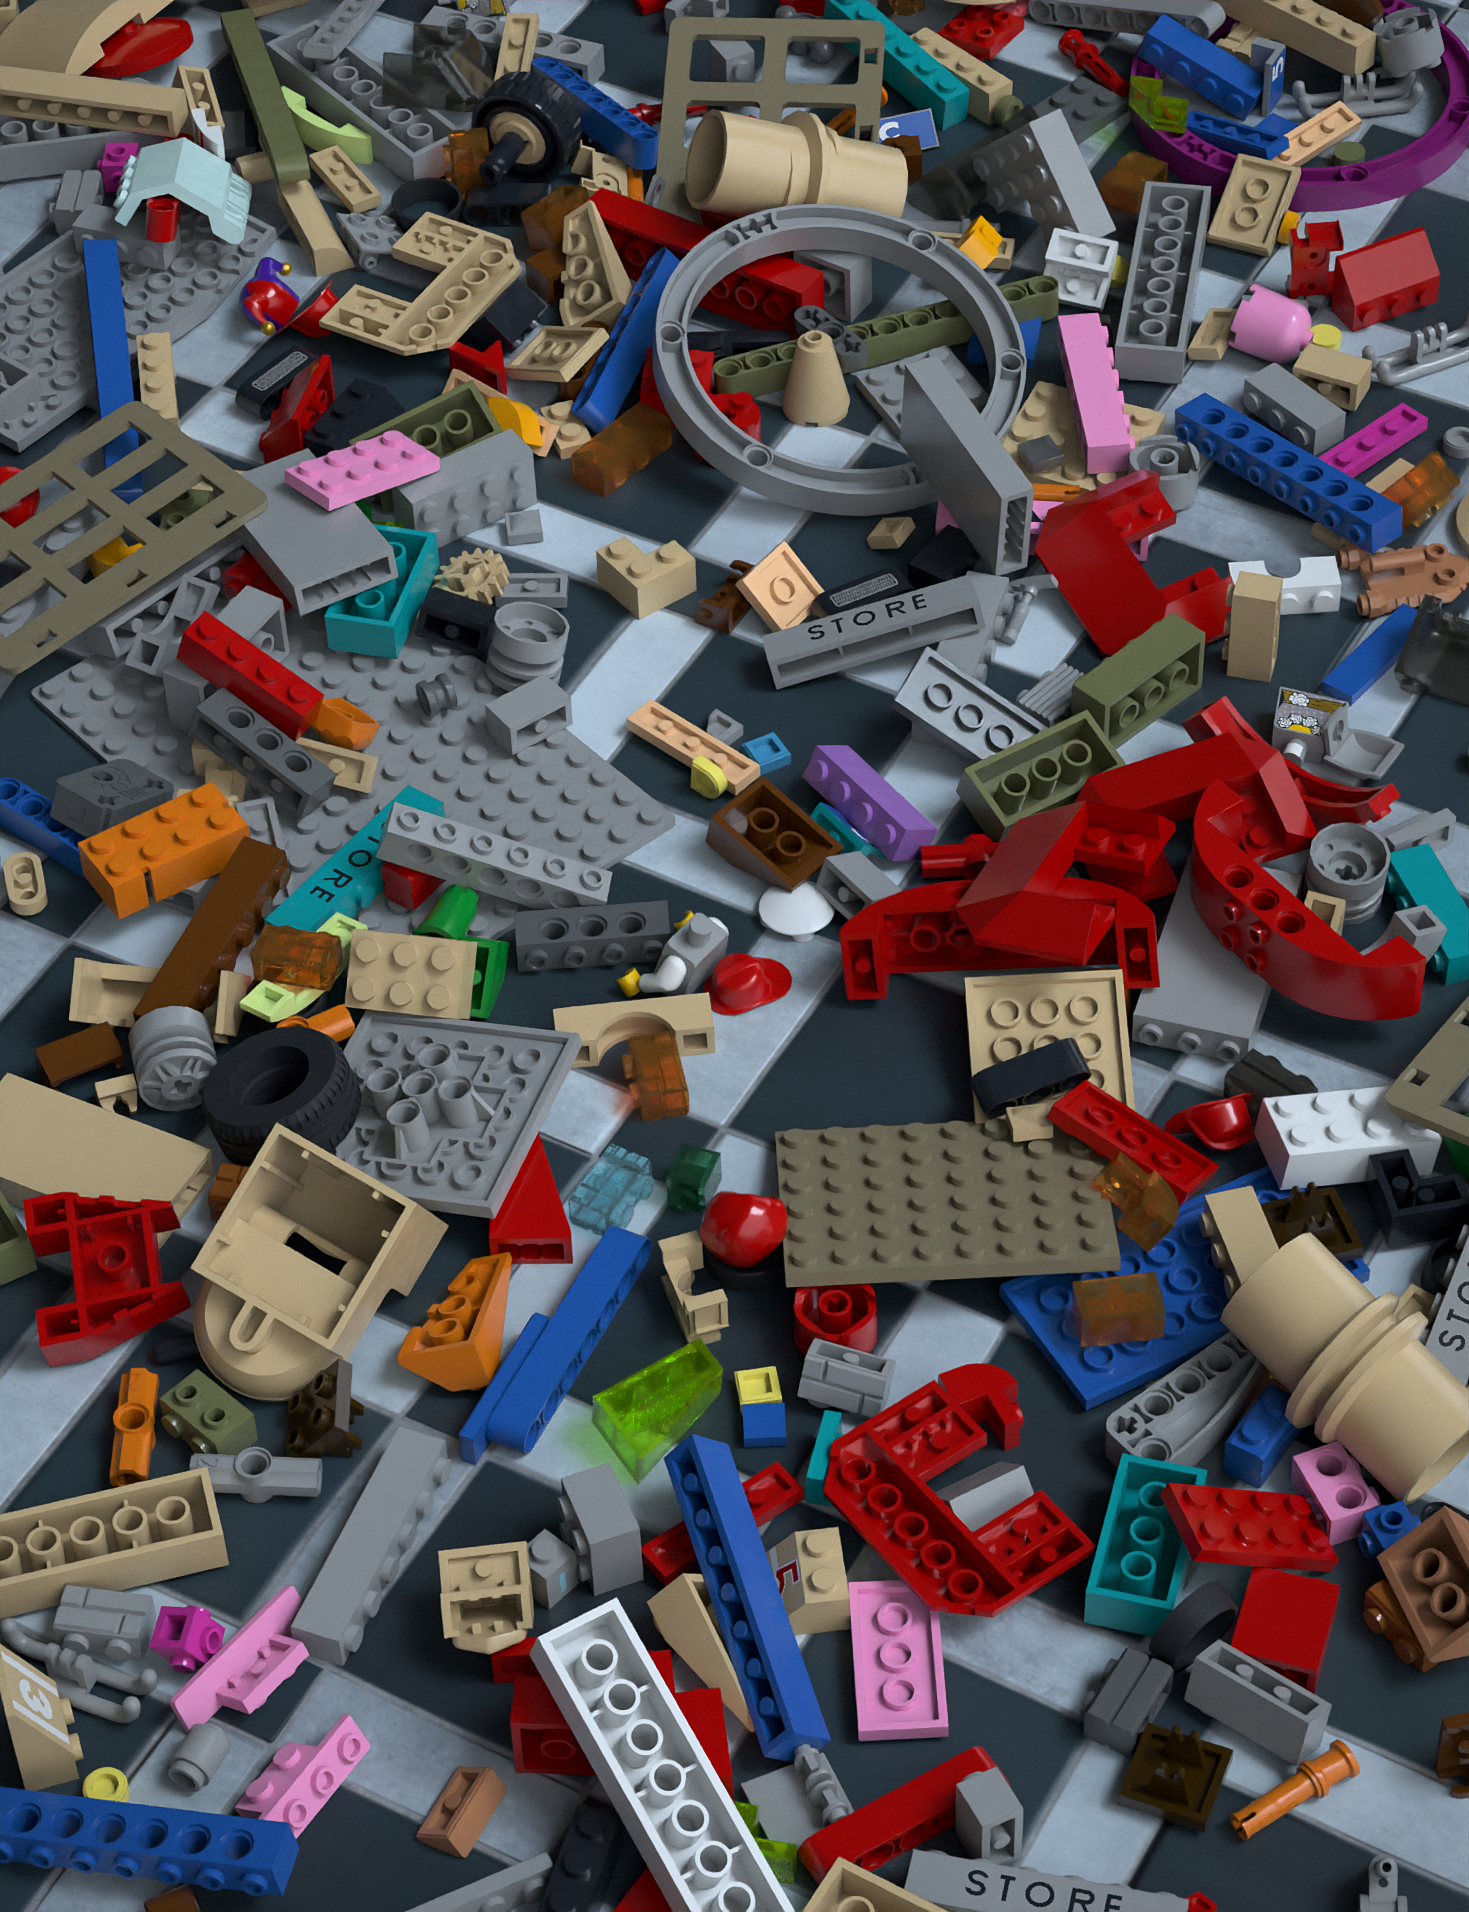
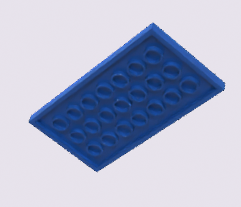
M1269 1165L1185 1202L1182 1206H1175L1117 1232L1121 1257L1120 1271L1023 1275L1000 1285L999 1296L1085 1410H1089L1175 1370L1230 1332L1220 1321L1223 1310L1230 1301L1224 1287L1225 1275L1222 1268L1217 1269L1213 1263L1211 1254L1212 1243L1209 1237L1204 1238L1202 1236L1198 1215L1204 1211L1205 1195L1247 1186H1253L1260 1204L1289 1197L1291 1189L1280 1190ZM1361 1258L1342 1263L1361 1283L1369 1280L1370 1269Z

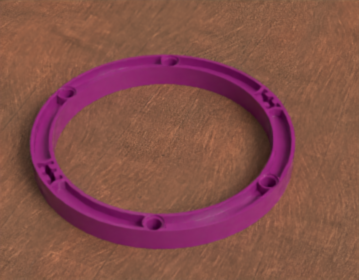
M1379 0L1385 11L1382 16L1384 23H1386L1384 17L1393 12L1417 7L1404 0ZM1225 14L1224 23L1206 40L1230 32L1235 23L1241 22ZM1438 20L1444 44V53L1440 57L1441 63L1429 69L1440 83L1447 101V106L1436 124L1415 142L1380 158L1336 167H1299L1302 174L1288 210L1296 212L1340 211L1390 201L1416 191L1434 181L1461 157L1469 145V51L1446 25ZM1142 40L1131 66L1129 102L1131 120L1138 137L1151 155L1170 172L1192 185L1211 186V194L1222 197L1237 156L1197 137L1172 114L1161 93V85L1167 74L1137 56L1143 43Z

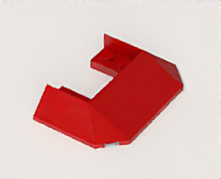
M1140 469L1049 509L1034 547V554L1047 574L1054 575L1059 583L1057 589L1101 655L1106 658L1117 653L1130 640L1136 639L1149 630L1155 622H1160L1172 612L1205 632V645L1229 635L1224 633L1226 614L1231 612L1232 608L1226 606L1229 584L1234 585L1231 576L1221 580L1211 566L1158 590L1128 546L1130 543L1176 524L1177 515L1159 490L1160 472Z
M1232 732L1087 778L1074 802L1089 801L1150 812L1176 822L1195 816L1196 808L1203 793L1211 782L1219 778L1244 800L1240 848L1259 865L1309 849L1312 840L1318 834L1280 751ZM1163 850L1146 874L1083 862L1091 881L1105 883L1122 889L1142 902L1176 892L1178 888V882Z
M1089 801L1072 803L1021 818L1013 826L956 905L955 914L961 923H965L969 930V936L976 945L1084 966L1115 921L1114 907L1097 904L1092 901L1061 897L1051 893L1074 861L1146 874L1176 831V823L1159 814Z
M935 1380L832 1442L829 1469L824 1486V1497L930 1611L993 1618L1096 1552V1545L1042 1490H1039L974 1532L955 1515L925 1482L987 1444V1433Z

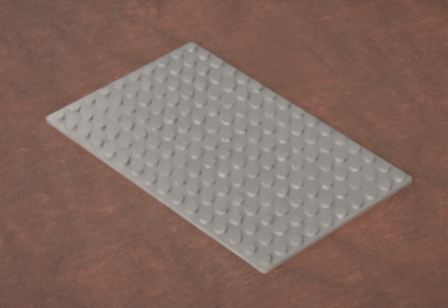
M224 587L219 590L210 614L214 617L230 601L224 592ZM329 605L302 616L298 614L293 606L285 612L290 653L280 664L323 693V699L341 697L370 715L380 724L370 746L368 745L364 749L357 751L379 757L370 793L333 784L328 799L301 820L273 799L295 891L408 785L444 802L446 819L607 870L675 826V816L566 728L515 755H511L487 731L485 711L486 704L509 692L496 686L488 678L485 671L486 664L476 656L415 636L419 612L397 659L328 649L324 616ZM130 650L117 659L93 654L32 690L33 700L104 763L116 759H127L137 763L148 771L174 784L172 799L176 798L179 789L194 790L205 785V776L195 775L191 750L195 738L189 733L171 726L163 677H157L126 665L125 662ZM445 673L454 686L458 701L457 707L451 709L441 708L436 715L428 717L418 701L415 689L416 683L424 680L427 682L434 681L435 676ZM308 728L300 736L326 743L312 728ZM249 781L243 802L270 796ZM446 880L418 908L412 911L388 900L383 889L374 898L373 902L368 907L363 908L353 919L367 925L368 930L412 934L432 910L438 897L444 893L447 887L456 883ZM472 889L479 897L477 901L478 909L476 918L467 936L496 940L515 928L514 912L535 911L537 909ZM348 964V965L345 967V969L342 971V973H343L347 978H348L349 964Z

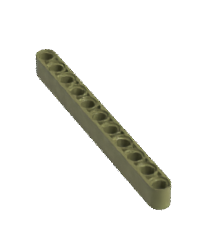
M251 8L220 13L223 36L277 184L281 185L310 179V169L305 149Z
M1041 275L998 286L1010 305L1018 323L1042 317L1043 322L1058 315L1059 282L1052 276ZM949 299L845 326L867 344V364L857 370L914 356L943 345L948 347L970 340L971 335L976 334L967 319ZM830 336L831 339L838 338L837 336ZM798 339L718 360L713 366L715 395L747 392L755 398L785 390ZM841 368L842 374L857 371Z

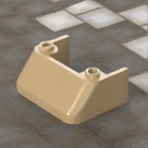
M75 958L69 1020L91 1024V1027L108 1021L113 1033L115 1026L132 1028L135 1024L133 1011L161 968L101 963L84 958ZM221 970L217 997L212 1006L206 1007L202 1013L209 1022L213 1043L228 1044L229 1036L237 1037L244 1009L240 1008L239 1002L247 996V990L251 984V976Z

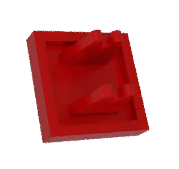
M968 4L937 34L984 63L985 58L991 60L1024 30V18L984 5Z

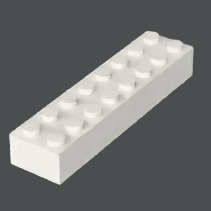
M615 1598L537 1637L529 1655L672 1911L795 1912L618 1599Z

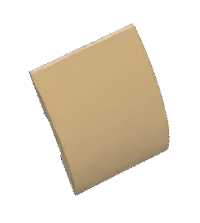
M38 0L21 12L1 34L0 65L81 75L105 56L100 45L104 40L129 20L134 21L135 24H145L173 0Z

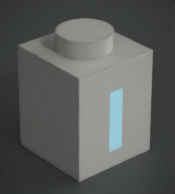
M544 1529L527 1545L532 1596L550 1610L579 1584L577 1552Z

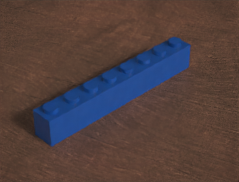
M691 1434L663 1459L764 1757L794 1763L796 1757L794 1752L799 1746L809 1744L811 1748L819 1751L831 1741L729 1446L727 1443Z

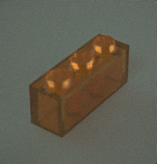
M638 402L572 454L573 481L606 497L672 445L671 418Z

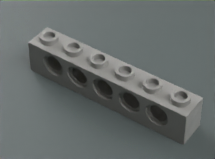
M435 5L418 25L421 52L496 69L505 22ZM538 30L533 60L538 57L555 58L593 86L605 71L603 44Z
M394 802L382 827L375 856L376 858L537 910L605 905L612 872L397 802Z

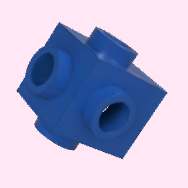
M1403 1500L1390 1505H1378L1369 1512L1363 1513L1361 1533H1358V1544L1362 1554L1366 1558L1371 1557L1383 1579L1387 1577L1377 1556L1421 1524L1419 1517L1411 1515Z

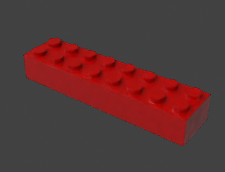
M603 187L586 201L592 200L595 203L628 278L638 282L650 258L661 248H667L681 261L694 246L715 232L713 229ZM778 254L770 255L743 265L726 275L705 294L698 306L759 330L790 329V341L799 339L800 335L795 331L794 314L797 309L807 305L818 306L824 310V272Z

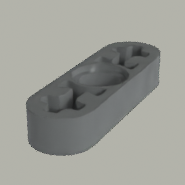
M807 305L796 310L794 320L795 331L798 335L801 336L811 330H819L829 336L838 337L832 339L841 368L857 370L867 364L866 342L818 306Z

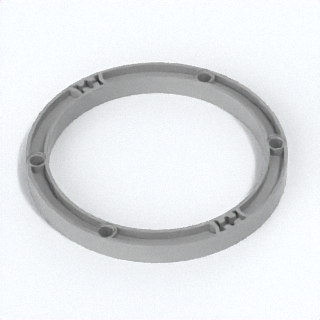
M802 204L772 208L747 215L721 227L694 246L671 274L661 296L652 342L653 374L665 410L686 441L708 463L743 487L792 507L819 513L847 516L897 513L912 510L939 500V497L914 462L887 468L843 469L809 463L782 454L750 437L734 425L716 407L704 391L693 369L687 345V325L695 308L705 294L729 273L757 259L778 253L822 249L862 254L905 269L940 291L967 319L985 353L989 370L990 392L988 402L980 415L1002 444L1011 432L1019 411L1026 382V354L1019 324L1007 300L990 277L966 254L943 238L909 221L874 210L837 204Z

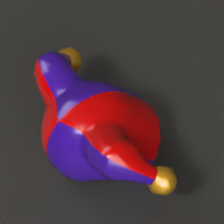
M263 257L260 260L254 277L246 282L239 297V305L246 319L256 322L265 335H271L274 331L282 328L292 317L299 304V296L276 275V272H279L282 276L290 275L292 272L291 264L287 262L280 263L271 257Z

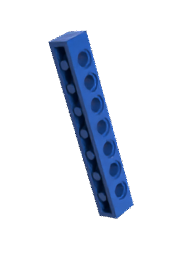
M1203 393L1175 409V434L1182 443L1188 444L1190 442L1196 447L1198 452L1367 552L1372 554L1402 536V506L1209 394Z
M0 1787V1863L17 1861L31 1863L45 1869L55 1866L71 1868L84 1874L102 1872L115 1874L130 1880L140 1877L159 1880L168 1885L186 1883L201 1885L206 1889L214 1891L225 1888L244 1891L253 1896H263L265 1894L283 1896L300 1849L290 1824L286 1822Z

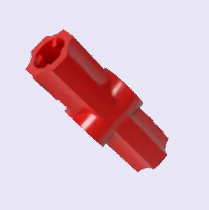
M973 834L964 838L961 844L921 846L922 878L963 876L965 880H975L1002 842H993L989 836L984 834Z

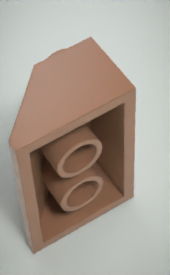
M1444 1506L1377 1556L1428 1660L1433 1663L1469 1656V1521Z

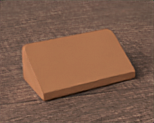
M459 1766L418 1831L416 1838L422 1843L455 1857L466 1858L507 1792L505 1784L492 1767Z

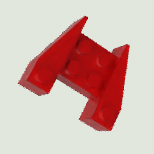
M64 1191L23 1199L27 1237L37 1256L42 1257L71 1251L76 1302L36 1310L39 1346L50 1367L91 1360L191 1307L190 1298L181 1280L163 1284L157 1233L181 1228L171 1201L141 1199L140 1202L116 1200L115 1196L99 1195V1198L81 1197L78 1193Z

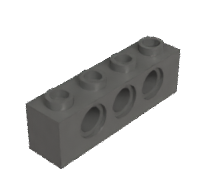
M222 687L195 707L187 733L267 795L273 796L276 802L298 819H303L328 799L337 774L227 689Z
M667 900L514 912L518 972L659 961L665 944L671 938Z

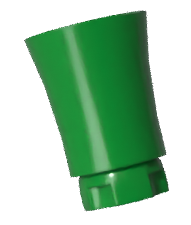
M458 884L450 885L438 897L432 910L413 931L412 935L460 940L461 936H467L476 918L479 897L470 887H462Z

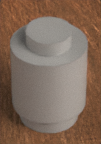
M213 1723L192 1725L170 1759L171 1768L168 1771V1775L177 1786L190 1792H197L201 1786L209 1784L230 1751V1744L224 1730Z

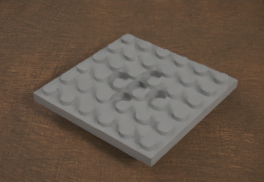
M366 1009L343 1051L361 1090V1106L353 1128L346 1138L330 1153L418 1203L426 1210L495 1219L583 1045L579 1033Z

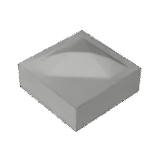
M539 509L504 513L509 545L543 541Z

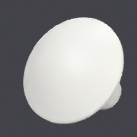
M807 880L792 893L774 885L760 899V922L764 927L792 936L798 942H807L813 939L815 932L829 924L834 916L835 907L815 889V882Z

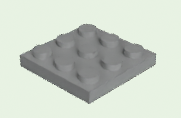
M946 345L856 375L857 388L899 439H901L905 364L937 355L980 414L986 406L989 395Z

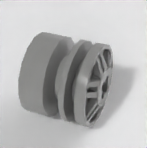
M514 602L502 606L496 611L492 628V642L489 647L485 667L488 678L496 686L508 692L543 674H547L558 685L570 629L567 619L557 610L534 602Z
M1337 823L1320 830L1311 842L1302 890L1304 901L1308 890L1346 900L1343 926L1360 924L1373 917L1381 905L1391 854L1387 842L1376 831L1356 823Z
M182 1006L158 1008L143 1015L132 1026L128 1035L140 1097L149 1106L163 1111H181L200 1105L209 1073L217 1064L208 1020L201 1012Z

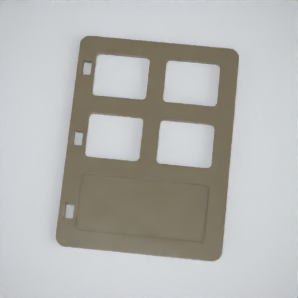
M678 17L674 19L669 29L656 175L666 181V186L658 208L693 219L703 226L702 210L691 206L687 198L685 186L686 161L689 148L684 147L687 108L692 105L758 107L760 109L759 119L781 123L783 110L788 107L854 109L856 111L854 139L860 140V131L871 130L870 142L879 144L885 49L884 25L875 20ZM698 39L763 41L765 43L762 80L758 83L691 81L690 70L693 42ZM792 41L855 42L860 44L858 82L853 85L787 83L785 76L788 44ZM876 53L875 64L865 63V54Z

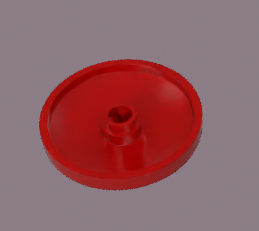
M152 17L145 24H135L134 21L129 20L100 44L105 56L80 76L104 79L117 78L140 73L165 64L184 53L192 45L194 36L188 21L178 17Z

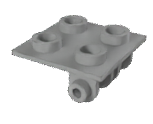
M355 212L351 214H336V217L342 224L339 232L340 238L345 242L351 254L364 269H373L377 264L379 254L392 255L391 247L404 235L396 221L388 216L369 217Z
M809 1744L801 1745L795 1750L794 1764L741 1784V1788L777 1858L797 1851L808 1837L854 1812L824 1752L819 1753L817 1749L811 1748Z

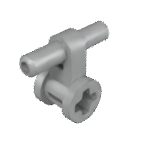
M1386 1854L1377 1855L1369 1862L1368 1894L1358 1895L1357 1912H1408L1407 1897L1397 1896L1398 1867L1396 1861L1391 1856ZM1384 1879L1387 1883L1384 1888L1379 1885V1880Z

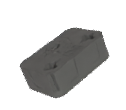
M116 759L58 778L50 816L89 838L172 800L174 784L133 761Z

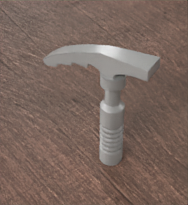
M1053 574L1030 576L1009 582V593L1022 592L1023 598L1021 603L1016 605L1006 630L1002 635L1001 639L1004 643L1009 645L1015 644L1030 611L1029 604L1031 600L1036 598L1038 590L1057 588L1059 583Z

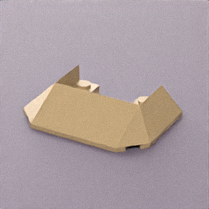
M426 212L391 247L392 258L438 273L439 275L412 303L355 284L321 318L319 326L402 356L449 348L520 275L521 266L514 255L510 239Z

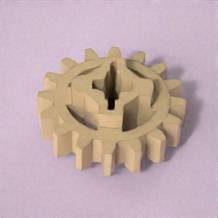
M476 548L473 554L469 555L467 551H463L462 555L457 557V559L454 557L450 558L451 564L449 566H441L439 569L442 574L434 577L435 585L432 588L437 587L491 605L493 603L491 598L494 595L502 596L503 592L500 587L509 585L507 577L510 576V573L499 553L494 555L493 550L488 549L483 554L480 548Z

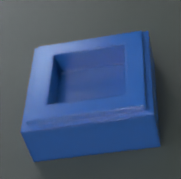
M784 1403L742 1405L744 1448L787 1446Z

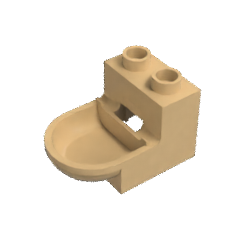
M276 1122L190 1267L205 1277L196 1297L193 1315L195 1340L202 1359L217 1379L241 1395L266 1402L289 1401L296 1391H301L315 1378L318 1372L325 1370L338 1358L344 1361L348 1360L382 1300L391 1288L406 1297L409 1295L449 1225L418 1203ZM296 1232L323 1253L347 1263L340 1274L336 1275L286 1246L285 1243L290 1235Z

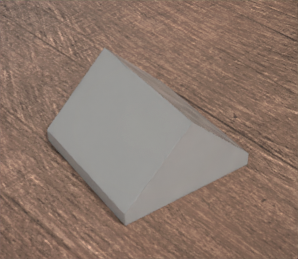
M999 1461L935 1492V1494L974 1532L1033 1495L1034 1491L1023 1465Z

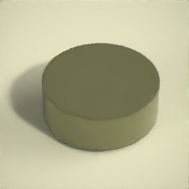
M1005 95L998 102L994 110L993 118L995 123L1004 127L1021 116L1023 112L1022 101L1013 95Z
M1352 141L1338 143L1333 149L1332 161L1335 166L1365 162V148L1361 144Z

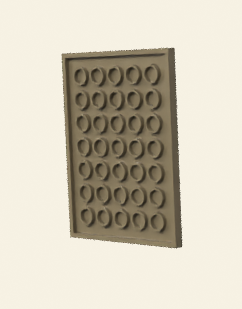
M998 1118L990 1119L985 1124L955 1120L937 1124L916 1122L897 1126L870 1125L857 1128L830 1127L818 1130L790 1129L788 1131L775 1132L779 1199L784 1203L788 1215L786 1236L783 1239L786 1287L1120 1271L1121 1257L1103 1158L1093 1152L1089 1145L1077 1137L1062 1132L1054 1122H1052L1053 1137L1013 1142L1007 1122Z

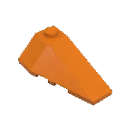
M510 1252L470 1260L447 1287L450 1295L441 1304H432L426 1311L429 1317L427 1322L422 1327L413 1326L407 1333L397 1356L400 1366L452 1392L466 1389L476 1391L490 1384L495 1376L501 1357L512 1263Z

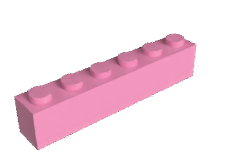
M1098 313L1058 316L1057 345L1087 474L1129 471V454L1132 448L1135 450L1134 436L1128 435L1130 432L1128 413H1122L1124 411L1123 391H1117L1119 389L1118 370L1112 369L1114 367L1112 347H1106L1109 343L1107 326H1101Z

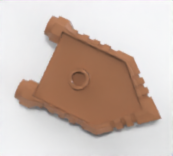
M1348 543L1343 544L1341 548H1337L1335 552L1339 569H1345L1346 571L1359 569L1368 590L1363 591V594L1357 595L1356 604L1359 615H1366L1367 618L1388 614L1393 610L1396 611L1403 603L1412 608L1426 607L1430 604L1450 603L1469 585V558L1448 552L1447 547L1440 543H1432L1428 546H1412L1409 549L1400 548L1395 549V551L1387 550L1384 553L1375 552L1372 555L1366 554L1365 550L1361 547Z

